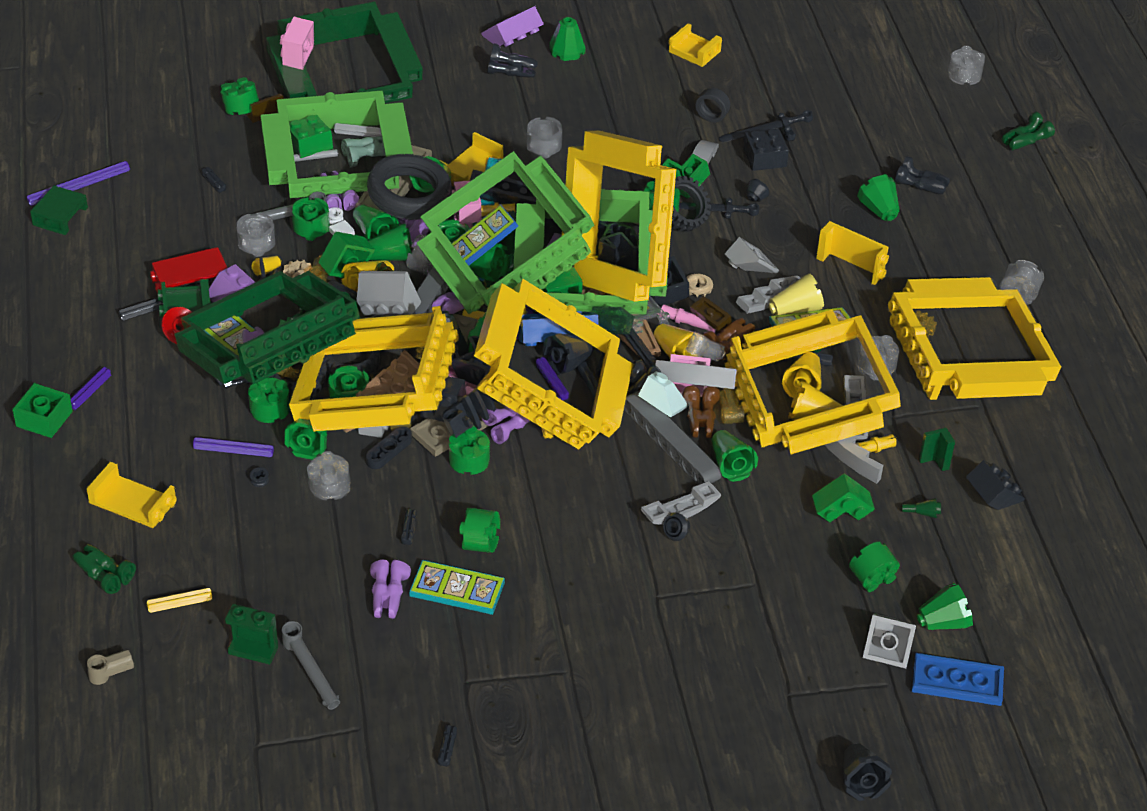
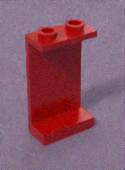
M216 247L152 263L153 271H150L152 282H156L155 288L158 294V289H161V282H165L166 288L200 281V279L216 277L219 272L227 269V265L219 248Z

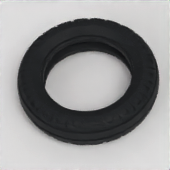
M396 154L381 159L373 166L368 175L367 190L372 202L383 212L400 219L422 220L421 216L452 195V184L447 172L435 161L414 154ZM400 175L415 176L427 181L435 191L426 197L407 198L390 191L385 186V181Z

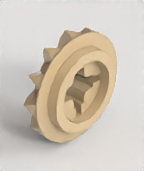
M298 260L296 262L289 261V264L284 265L283 273L294 278L306 271L313 273L311 263H306L305 260L301 262Z
M691 274L686 277L689 281V295L695 294L698 297L699 295L705 296L706 293H711L713 282L708 276Z

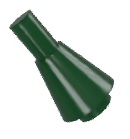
M937 498L916 504H903L902 511L916 512L917 514L937 518V514H941V502H937Z

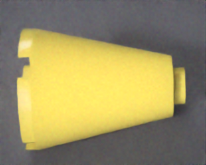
M807 274L771 298V303L768 304L771 313L777 316L823 309L822 293L814 285L817 284L815 278L811 274Z

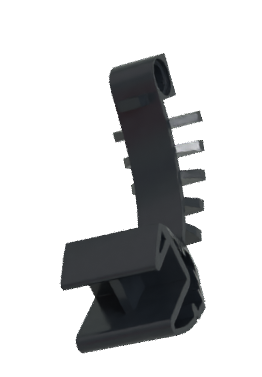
M545 218L544 234L562 233V230L553 219ZM599 221L597 238L600 239L598 260L613 265L619 264L623 268L637 272L639 239L634 229L620 222L608 224V221Z
M471 336L469 338L474 351L461 357L456 349L455 353H452V366L457 378L464 379L466 382L477 386L470 394L464 395L460 402L446 410L442 416L450 435L455 438L469 428L471 429L473 425L477 429L482 428L478 415L487 421L490 418L487 409L495 412L494 402H498L477 389L478 384L490 372L491 368L490 365L474 356L479 340L478 336Z

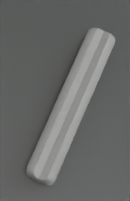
M336 123L334 126L336 134L362 137L382 136L381 129L377 127Z

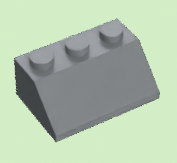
M361 271L359 273L357 302L364 316L411 315L421 304V300L407 271Z

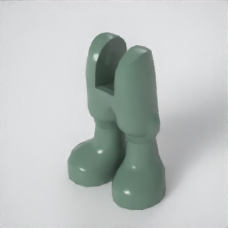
M382 136L365 137L363 139L348 138L343 139L341 142L342 153L344 157L347 156L350 167L357 166L359 158L362 156H385Z

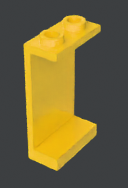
M474 132L472 146L450 164L444 163L451 171L452 186L454 187V182L469 181L473 169L485 172L489 158L503 159V145Z
M829 221L820 231L816 259L823 262L829 254H832L872 272V284L875 285L886 275L885 265L889 259V255H887L889 247Z
M109 462L87 488L90 504L154 528L158 522L163 520L166 512L175 505L177 499L174 486L170 485L162 493L119 476L118 466L113 462Z

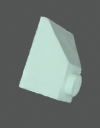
M659 372L648 376L638 395L669 417L688 407V404L674 383L668 380L665 374Z

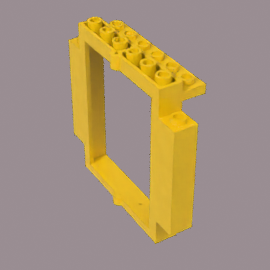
M585 131L584 146L568 147L565 186L591 216L595 225L589 232L582 234L591 253L585 259L574 264V268L583 281V286L634 302L649 300L650 287L666 286L676 169L660 165L662 145L603 131ZM603 165L656 178L652 222L648 227L651 238L647 275L598 260L596 247Z
M991 278L908 279L903 292L893 293L888 303V309L892 314L890 316V324L893 326L896 336L900 340L903 350L906 352L910 364L913 366L916 376L919 378L929 400H937L942 385H950V389L957 399L1042 395L1047 382L1055 381L1061 369L1060 363L1041 332V325L1036 323L1017 289L997 290ZM1006 306L1037 361L941 364L926 336L925 327L921 326L913 309Z
M524 279L514 289L501 283L491 295L474 354L476 358L491 366L490 372L481 380L477 389L577 449H580L586 442L589 444L600 432L610 437L621 424L633 363L617 354L620 338L576 312L577 310L574 306H566ZM525 304L605 353L591 417L556 397L554 391L545 390L508 368Z
M440 306L432 307L433 313L356 319L353 321L355 335L310 356L309 360L303 364L289 403L294 421L299 418L310 420L313 431L410 424L411 417L415 414V411L437 410L439 401H442V390L445 389L446 385L445 379L449 375L448 367L452 364V353H455V342L458 341V332L454 330L453 323L446 322V316L442 314ZM425 347L417 375L412 376L416 392L309 400L313 388H316V379L325 355Z
M833 309L743 335L745 343L742 344V348L739 336L731 338L733 346L730 347L731 353L726 354L728 362L725 363V368L737 369L735 379L736 395L738 400L743 401L741 402L744 414L748 413L746 416L749 427L753 426L752 433L755 441L759 440L761 447L782 442L784 448L788 447L790 454H794L883 428L882 412L901 407L899 391L861 315L838 322ZM859 338L885 394L774 426L772 413H767L749 369Z

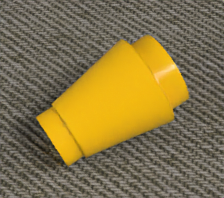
M278 256L263 257L265 275L281 266V260ZM259 258L252 262V270L257 276H261Z

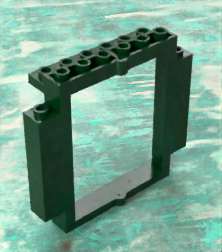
M370 2L333 10L326 8L322 12L297 16L298 18L314 22V45L369 34H375V36L380 34L401 83L368 90L361 88L353 93L383 91L385 103L412 98L413 85L411 82L422 80L423 67L398 12L381 15L376 2ZM293 17L277 20L278 35L266 37L267 52L286 99L317 96L305 66L301 70L283 65V58L280 56L282 49L280 39L282 34L285 35L287 24L291 23Z
M279 271L182 317L181 321L184 330L174 335L179 351L221 383L226 384L242 376L250 383L255 384L298 362L306 363L310 356L355 335L353 321L359 319L360 316L355 300L310 271H306L294 278ZM279 294H282L307 311V313L243 344H236L239 356L203 331L232 316L240 317L245 310Z

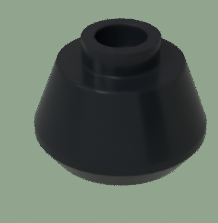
M752 179L749 181L746 189L747 197L752 202H760L769 196V188L762 181Z
M641 359L633 361L629 384H635L649 370Z
M678 512L668 514L663 522L664 533L672 541L682 540L690 531L691 526L688 518Z

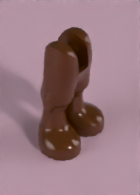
M739 318L722 329L718 336L712 331L704 333L702 338L705 342L706 351L709 354L715 352L719 360H726V354L731 353L730 347L733 346L731 338L739 336L742 346L744 343L743 335L753 333L755 325L752 323L745 325V319Z
M687 386L683 389L682 396L690 409L687 418L690 423L692 436L698 438L699 427H705L706 438H711L716 418L713 406L719 401L720 391L712 386L703 390V411L701 412L699 410V388Z

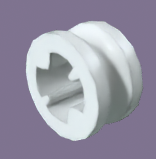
M337 207L329 209L330 224L334 225L343 221L342 209Z

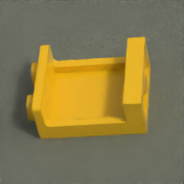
M687 24L670 37L669 52L703 67L721 52L722 37L716 35L709 41L691 32V24Z

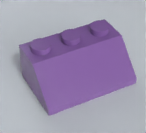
M534 6L491 27L481 34L491 43H497L500 46L504 44L507 47L514 43V39L517 38L519 41L527 37L526 33L528 32L530 35L539 31L538 27L544 24Z

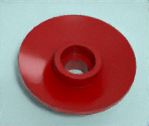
M174 307L168 310L162 318L161 326L163 333L175 344H177L174 334L180 332L176 325L181 327V331L184 330L181 318L192 313L189 309Z

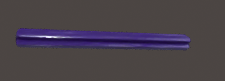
M124 161L56 186L75 191L128 172L130 170L129 164ZM52 187L28 195L27 201L29 205H36Z

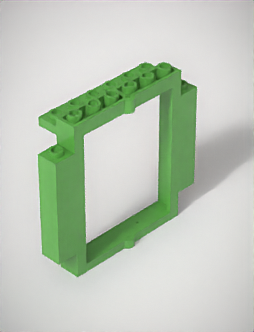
M383 91L336 95L328 92L324 96L278 99V113L261 115L269 185L288 184L290 198L308 197L313 192L318 191L323 192L325 195L341 194L348 190L355 192L368 191L367 179L370 173L348 174L347 172H341L334 176L297 179L289 123L293 120H301L310 115H318L330 129H334L336 123L359 126L380 125L386 157L396 154H413L403 103L385 104ZM399 176L386 180L385 186L388 189L399 188Z
M513 151L423 214L421 219L431 233L418 241L417 245L466 312L470 314L477 311L484 303L488 307L491 295L501 283L514 289L524 279L539 289L545 288L564 271L570 270L574 264L585 259L591 253L582 234L589 232L595 225L591 216L542 156H539L525 166ZM515 171L563 231L564 235L486 290L438 225L471 201L478 200L481 194Z
M601 189L599 221L639 223L638 272L647 275L651 238L648 227L652 222L653 210H649V192ZM537 199L536 204H517L516 223L518 227L515 232L513 270L543 250L545 218H551V216ZM667 281L666 286L650 287L649 296L666 297ZM545 292L566 306H574L577 311L617 312L646 315L648 300L634 302L618 296L595 295L591 292L585 294Z

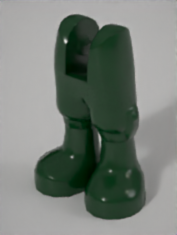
M1034 112L1028 118V125L1024 127L1019 126L1003 135L1002 142L1005 145H1009L1011 150H1016L1033 144L1037 140L1048 139L1054 136L1055 128L1050 121L1043 123L1041 114Z
M90 544L85 545V554L76 552L73 555L77 565L90 578L98 580L101 583L102 590L108 594L117 593L121 588V583L124 586L127 585L136 571V566L131 561L124 560L118 565L112 557Z

